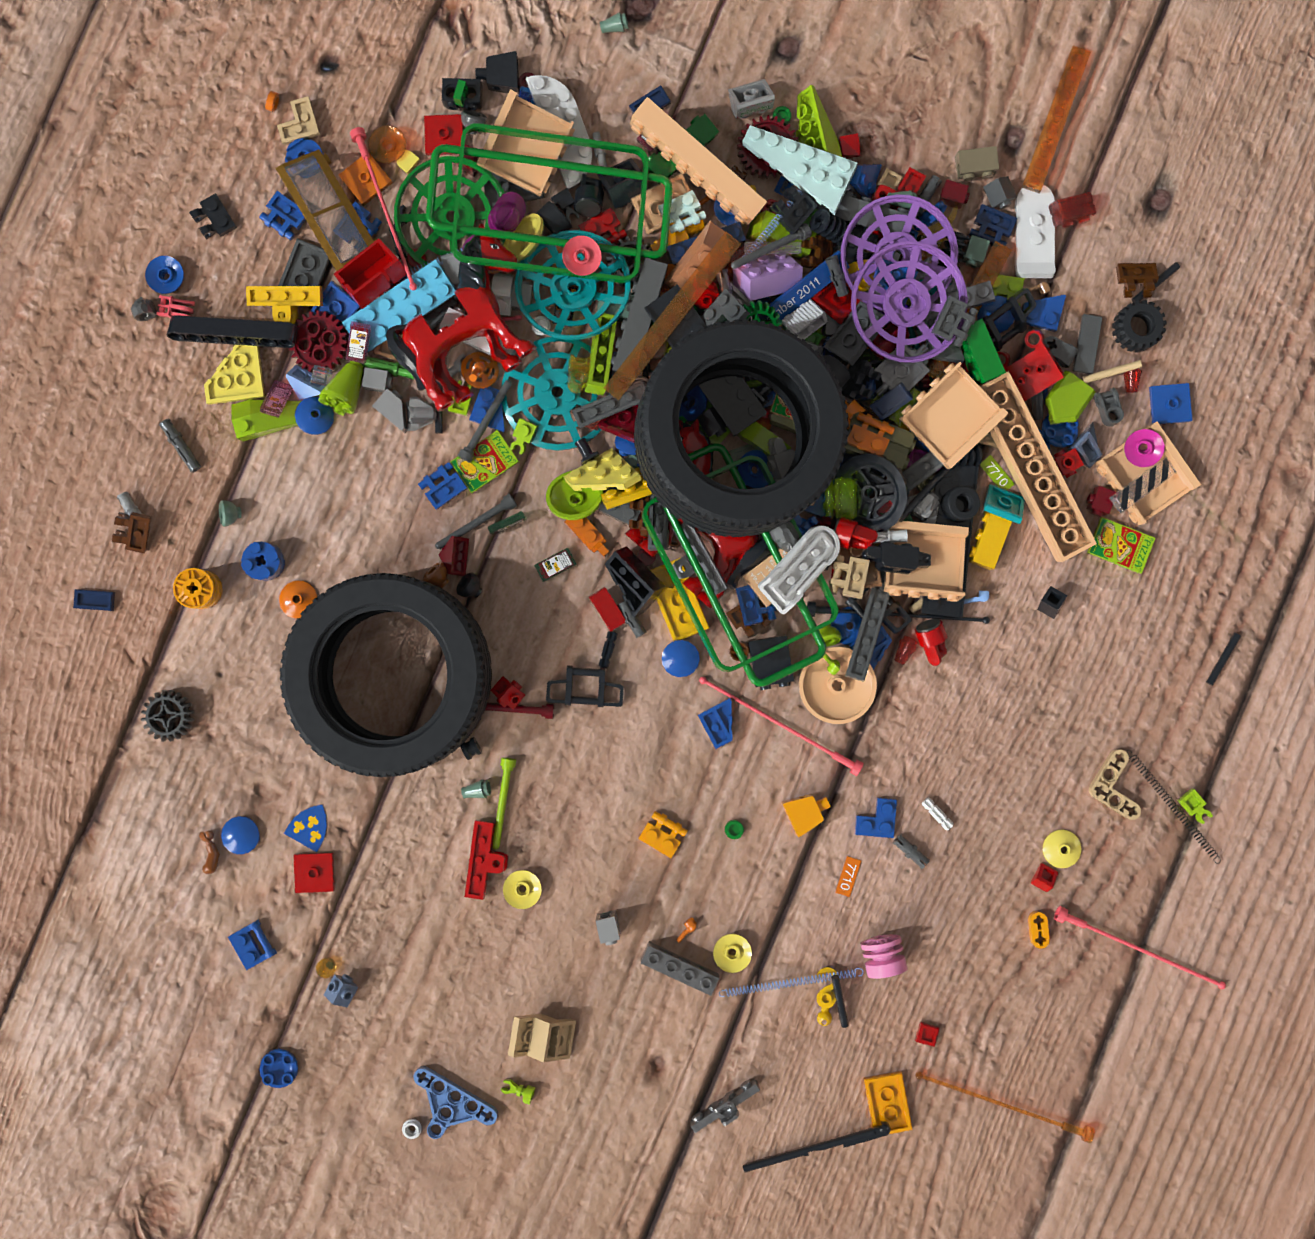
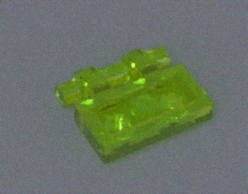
M837 478L835 479V485L832 479L831 484L825 490V502H823L825 516H833V510H836L837 518L854 519L857 517V479ZM833 492L835 493L836 502L833 501Z

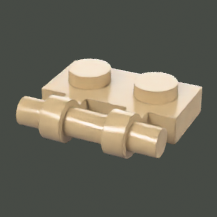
M838 555L836 562L833 563V577L829 582L831 593L836 595L838 588H844L843 596L862 599L870 560L850 557L849 564L844 563L845 557ZM842 571L847 572L846 580H840Z

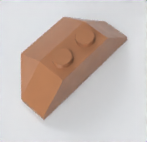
M710 220L664 280L663 284L670 289L678 284L683 293L686 294L689 292L696 277L714 282L717 279L715 272L718 270L722 272V269L730 262L726 232Z

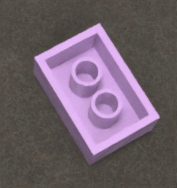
M777 251L774 254L764 255L746 265L733 269V285L749 301L781 294L802 279L803 267L785 251Z

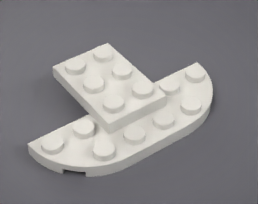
M535 75L526 77L536 106L569 123L573 121L572 128L575 131L572 137L589 139L576 101L565 85L548 76ZM564 144L567 149L563 157H558L557 159L591 165L592 148ZM559 168L568 190L580 183L582 173L587 174V172Z

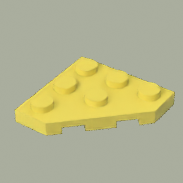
M234 345L231 353L227 358L223 359L214 375L204 384L206 404L208 405L265 397L259 346Z
M613 448L564 476L566 483L574 491H582L583 488L607 490L608 487H617L618 490H625L641 481L640 474Z

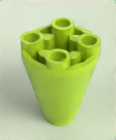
M350 360L321 390L318 401L335 408L334 411L339 415L344 416L345 413L353 414L358 403L364 366L357 361Z

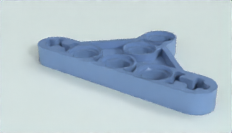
M421 1066L415 1071L414 1081L417 1085L426 1089L433 1116L427 1127L429 1137L438 1139L444 1134L448 1126L475 1119L485 1125H492L496 1122L498 1111L491 1104L429 1067ZM425 1072L426 1078L423 1080L419 1079L420 1075L418 1073L422 1074ZM432 1076L435 1077L432 1080L431 1084L428 1085V1082L430 1081L428 1079H431ZM442 1081L445 1088L441 1091L436 1090L434 1083ZM459 1091L461 1094V1098L459 1100H453L451 1098V1092ZM469 1101H475L478 1105V1108L476 1110H470L467 1107V1103ZM481 1106H483L484 1108L481 1111L480 1115L477 1114L480 1111ZM442 1108H449L451 1115L444 1117L441 1114ZM489 1111H491L492 1117L486 1119L485 1113H489ZM438 1124L441 1127V1132L438 1134L433 1133L431 1126Z

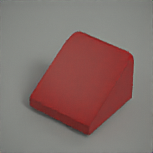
M1041 863L1031 880V884L1048 892L1054 887L1058 871Z

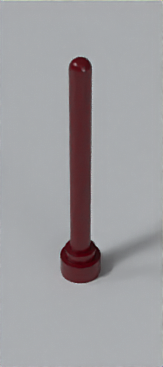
M487 703L485 711L539 714L545 717V719L554 718V704L542 705V707L517 705L513 710L508 705L503 707L501 704Z

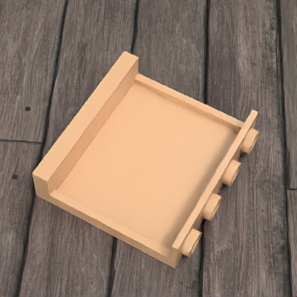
M511 89L494 126L570 137L573 136L575 131L572 128L573 121L569 123L518 97L517 92ZM490 133L483 149L557 160L558 157H563L567 147L563 143ZM479 157L477 161L478 166L538 196H541L542 192H547L551 184L548 181L550 174L555 175L557 168L482 157Z
M961 362L955 365L951 363L944 370L946 374L941 379L939 377L935 378L929 384L931 388L927 392L923 390L915 398L917 402L913 406L910 404L901 411L903 415L899 418L947 469H951L1008 414L1004 408H999L960 366Z
M1154 422L1145 428L1157 432L1164 442L1163 456L1156 464L1149 467H1138L1130 463L1124 452L1125 442L1095 463L1098 473L1108 481L1109 489L1118 492L1117 496L1119 497L1118 501L1120 504L1122 501V491L1129 485L1127 510L1130 513V519L1138 525L1145 524L1155 514L1190 490L1196 489L1201 485L1158 422ZM1142 444L1140 449H1147V444ZM1167 458L1169 461L1168 479L1161 483L1163 460ZM1156 466L1155 486L1153 490L1148 492L1150 469ZM1143 475L1141 498L1134 503L1136 480Z
M902 521L889 528V531L907 529L908 542H895L894 544H912V547H919L920 552L931 554V566L928 568H916L909 574L885 572L884 592H889V595L892 596L908 594L911 598L928 596V599L931 600L947 598V601L957 602L965 596V592H963L965 538L968 536L969 527Z

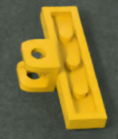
M246 286L247 306H272L274 322L295 324L297 322L296 319H298V306H323L322 286Z
M639 467L634 469L640 474L641 481L625 490L611 489L601 494L602 501L607 510L652 494L647 486V481L643 479Z

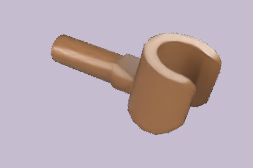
M1042 282L1037 286L1028 288L1030 292L1039 290L1041 295L1049 293L1051 290L1047 282Z

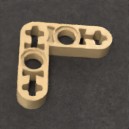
M1115 749L1110 752L1090 784L1089 793L1093 798L1123 817L1135 820L1141 814L1140 806L1112 788L1129 760L1126 751ZM1121 754V758H1123V760L1117 761L1115 755ZM1109 764H1115V766H1118V769H1116L1113 766H1110ZM1106 769H1111L1113 771V777L1111 779H1106L1104 777V772ZM1102 786L1101 790L1108 794L1106 796L1099 793L1096 795L1095 787ZM1114 795H1117L1120 799L1119 804L1116 806H1112L1110 803V799ZM1124 805L1130 808L1134 806L1133 810L1135 813L1129 814V811L1122 807Z

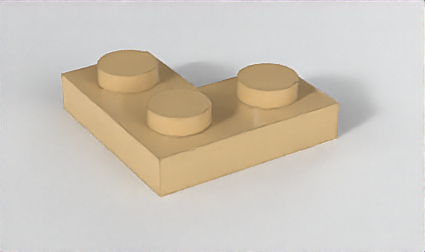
M307 96L290 101L295 120L277 125L282 144L285 146L299 138L309 139L319 136L320 131L310 98Z

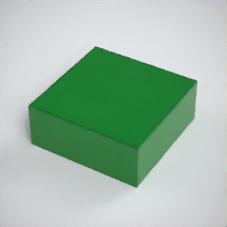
M459 79L453 99L456 105L463 107L468 86L466 81Z

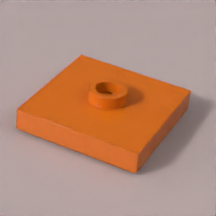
M369 153V160L382 192L393 182ZM362 156L339 174V177L363 206L378 195L367 163L363 160Z

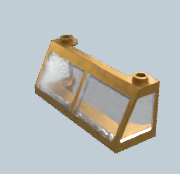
M318 149L281 164L275 169L335 270L338 271L376 241L377 238L372 239L329 166L332 162L326 153L322 154Z

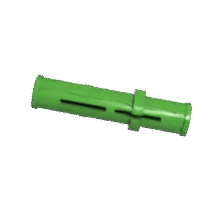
M364 355V360H358L366 368L388 371L395 377L403 376L415 379L397 361L394 363Z

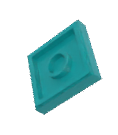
M989 484L986 490L984 511L1020 524L1023 519L1025 500L1023 496Z

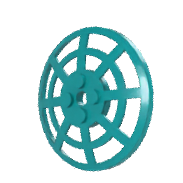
M580 230L562 231L558 234L547 236L561 239L587 236L596 243L613 245L599 235ZM539 244L529 257L520 262L529 264L535 255L547 247L552 257L542 266L551 267L553 264H556L557 268L567 269L562 261V253H558L553 245ZM611 253L617 261L607 267L602 261L599 265V268L602 270L599 272L601 274L611 275L621 268L624 276L630 275L627 263L621 254ZM578 254L577 258L583 260L584 256L582 254ZM517 270L515 277L517 302L527 321L542 333L563 340L586 339L607 330L624 312L631 292V281L625 283L624 297L613 295L614 283L607 281L608 293L603 294L597 292L596 283L601 280L554 275L552 279L543 276L544 273L537 272L536 274L524 270ZM523 277L534 281L533 293L536 303L525 306L522 297ZM540 284L550 287L551 297L544 300L540 299ZM571 285L579 287L576 292H570L568 289ZM594 300L604 302L602 307L592 315L588 306ZM556 303L563 310L560 317L557 318L545 307ZM610 303L621 304L615 316L607 324L600 327L596 319L607 310ZM540 310L548 319L557 323L554 331L551 332L540 326L529 313ZM581 311L585 319L578 321L567 320L570 312ZM589 324L593 330L592 332L580 335L561 334L564 326Z
M546 337L534 341L533 343L537 347L536 350L539 357L529 363L523 373L516 370L504 373L501 387L509 377L519 380L517 390L519 404L509 408L507 396L502 401L507 420L515 430L517 423L512 415L523 411L530 422L538 425L536 435L531 444L546 450L562 451L577 448L575 443L582 438H586L587 443L590 442L602 431L599 425L589 434L580 438L576 429L578 424L576 421H573L570 412L577 404L584 406L596 401L597 394L591 395V401L581 398L580 387L586 385L587 376L576 379L570 371L575 362L587 374V364L577 356L581 347L590 353L591 346L580 340H563L554 337ZM560 341L572 343L574 346L570 354L563 352L546 354L542 344ZM564 358L567 361L563 369H552L548 359ZM541 362L545 372L538 379L529 376V372ZM611 371L609 372L608 379L609 395L615 393ZM524 383L535 386V397L524 401ZM554 388H562L563 394L560 397L553 396L552 390ZM538 404L545 411L541 422L532 416L527 408ZM551 415H563L566 425L551 426L548 423ZM545 430L549 432L569 431L573 442L552 444L542 442Z

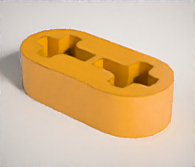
M1033 911L1028 917L1030 941L1035 947L1043 949L1048 946L1050 941L1048 920L1042 912ZM1037 915L1042 918V921H1039V928L1037 923L1033 922ZM1038 932L1044 938V940H1041V944L1035 941L1039 937Z

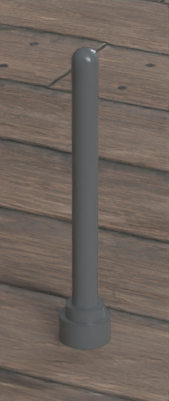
M803 223L794 234H789L733 261L731 267L737 269L797 239L804 241L810 238L812 233L809 225Z
M510 380L504 382L467 447L459 451L457 456L464 461L472 462L476 445L512 385Z
M511 494L505 495L497 506L435 544L436 549L443 548L451 536L461 537L505 509L512 510L517 507Z

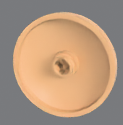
M845 647L826 648V654L832 660L840 662V670L836 675H832L827 670L830 664L824 658L804 667L801 671L799 693L802 702L812 715L824 722L832 724L852 722L864 715L874 701L877 682L874 670L870 664L864 682L845 676L852 649Z

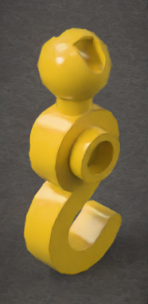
M824 967L819 970L817 976L819 977V974L822 976V974L831 973L833 976V972L837 975V971L831 967ZM832 983L822 988L816 997L818 1005L821 1006V1011L817 1015V1021L822 1026H828L832 1022L829 1008L836 1001L835 994L832 991ZM822 1020H826L827 1024L823 1025Z

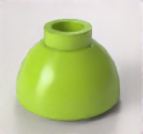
M831 624L819 630L826 647L833 646L842 639L839 630L831 626Z

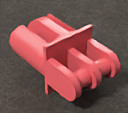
M159 296L161 300L160 304H158L159 312H156L158 316L169 318L171 316H190L187 314H193L194 309L181 306H195L194 301L175 299L172 296Z

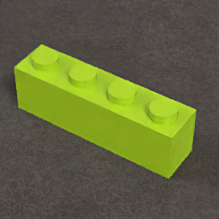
M603 313L596 319V322L602 327L615 315ZM617 321L607 330L592 338L585 392L603 396L607 389Z

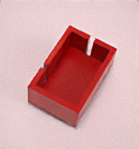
M379 238L346 263L343 268L334 273V276L344 290L362 309L388 290L392 282L395 284L407 275L400 260Z

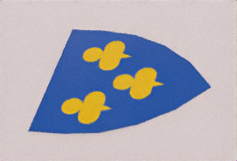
M323 805L313 806L300 812L290 822L284 834L317 852L324 840L327 827Z

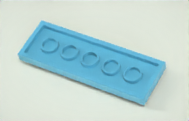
M437 259L411 275L414 283L417 284L416 290L410 289V282L407 278L372 301L364 309L359 310L342 322L349 335L351 333V326H354V324L355 327L368 329L364 355L387 341V330L390 327L408 324L417 315L422 314L424 316L455 296L454 291L457 289ZM362 333L356 335V338L363 340L366 337V334L359 336Z

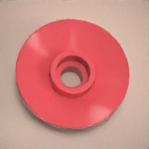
M576 236L565 244L562 253L563 262L566 268L575 275H590L597 270L601 263V250L598 244L590 237ZM582 254L584 256V259L579 260L577 258V255Z

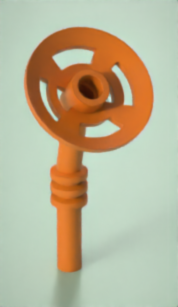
M474 352L464 358L461 364V374L469 385L475 388H487L496 382L499 375V367L490 355L483 352ZM479 356L485 357L491 362L488 363L487 361L480 359ZM472 358L469 369H466L468 361ZM492 369H494V375L489 380L488 377L491 375ZM477 378H481L482 382H477Z

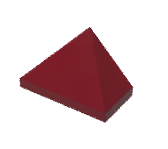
M451 536L438 554L442 563L446 566L448 574L466 575L469 538Z

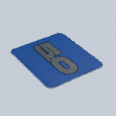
M781 176L774 192L782 195L786 188H790L794 184Z

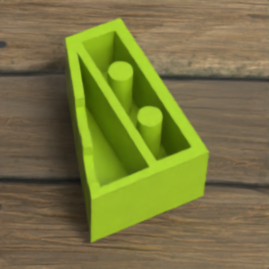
M766 210L756 215L751 221L746 239L756 242V239L761 234L766 241L761 237L759 239L764 242V245H768L790 233L780 222L778 225L772 221H778L774 218L776 214ZM769 223L771 226L774 223L777 227H774L775 230L771 229L773 233L769 232L771 234L769 236L765 232V228H767ZM811 231V237H815L817 233ZM798 239L778 248V250L791 253L796 258H802L811 252V249L802 248V240Z

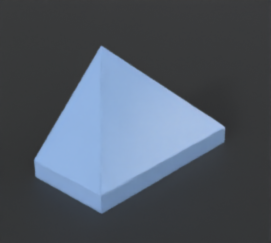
M295 365L286 374V378L299 400L319 395L321 390L329 383L328 381H326V384L315 382L324 383V380L317 379L319 376L302 369L298 365Z

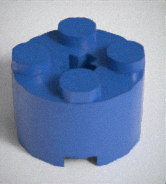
M262 541L251 543L243 552L241 566L245 573L253 579L263 581L272 580L280 576L285 567V560L281 549L274 544ZM262 558L266 561L265 565L261 563Z

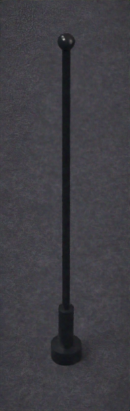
M807 602V608L812 617H815V613H832L830 606H816V602ZM838 609V613L857 614L854 610ZM892 612V613L889 615V616L902 617L899 613H894V612ZM907 613L912 618L983 622L984 624L990 622L989 617L955 618Z

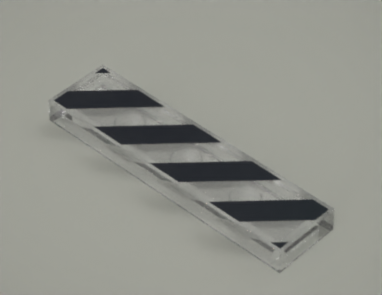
M1165 457L1109 498L1119 513H1122L1175 475L1177 471L1169 459Z

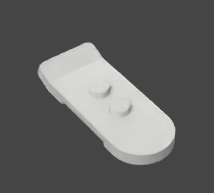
M1031 183L1024 186L1015 199L1017 218L1015 272L1018 278H1053L1056 271L1055 199L1052 191L1047 186L1040 183Z
M816 526L809 529L768 576L758 584L760 591L781 614L787 613L794 607L824 569L837 558L840 550L837 534L826 526Z

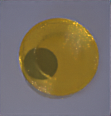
M331 958L321 959L316 965L317 974L322 978L331 977L337 968L335 961Z

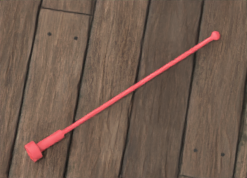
M354 128L350 131L351 139L354 143L358 144L362 158L367 163L410 282L409 287L411 290H416L417 284L414 283L369 160L370 155L364 141L367 135L364 128Z
M700 677L699 681L701 684L709 685L710 687L716 689L717 691L723 693L724 695L730 697L731 699L737 701L738 703L744 705L745 707L751 709L752 711L758 713L759 715L765 717L766 719L772 721L780 727L788 730L789 732L795 734L796 736L802 738L803 740L830 754L832 756L831 758L849 767L851 774L857 776L861 771L864 763L859 761L858 759H856V761L853 762L852 760L846 758L845 756L839 754L836 751H830L829 749L823 747L822 745L816 743L815 741L809 739L801 733L793 730L792 728L786 726L785 724L779 722L778 720L772 718L771 716L765 714L764 712L758 710L757 708L751 706L750 704L744 702L743 700L737 698L736 696L709 682L706 677Z
M1059 906L1055 911L1054 920L1060 923L1067 921L1083 929L1088 928L1211 982L1220 989L1226 988L1225 982L1213 980L1087 924V921L1068 914L1067 908Z

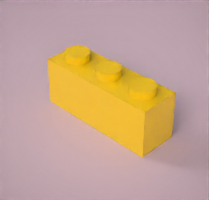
M985 511L981 520L984 522L982 528H979L975 535V539H977L975 547L972 546L970 549L969 562L988 570L995 569L1012 521Z

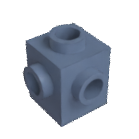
M334 974L323 995L333 1005L347 1008L358 986L353 982L352 977L343 974V976Z

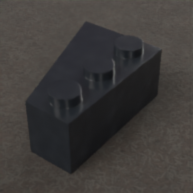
M627 546L614 551L605 563L616 586L619 585L624 594L622 596L624 601H627L630 605L633 617L646 612L666 587Z

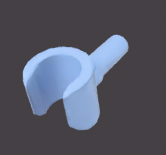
M979 591L978 597L965 599L964 604L986 602L989 599V591Z

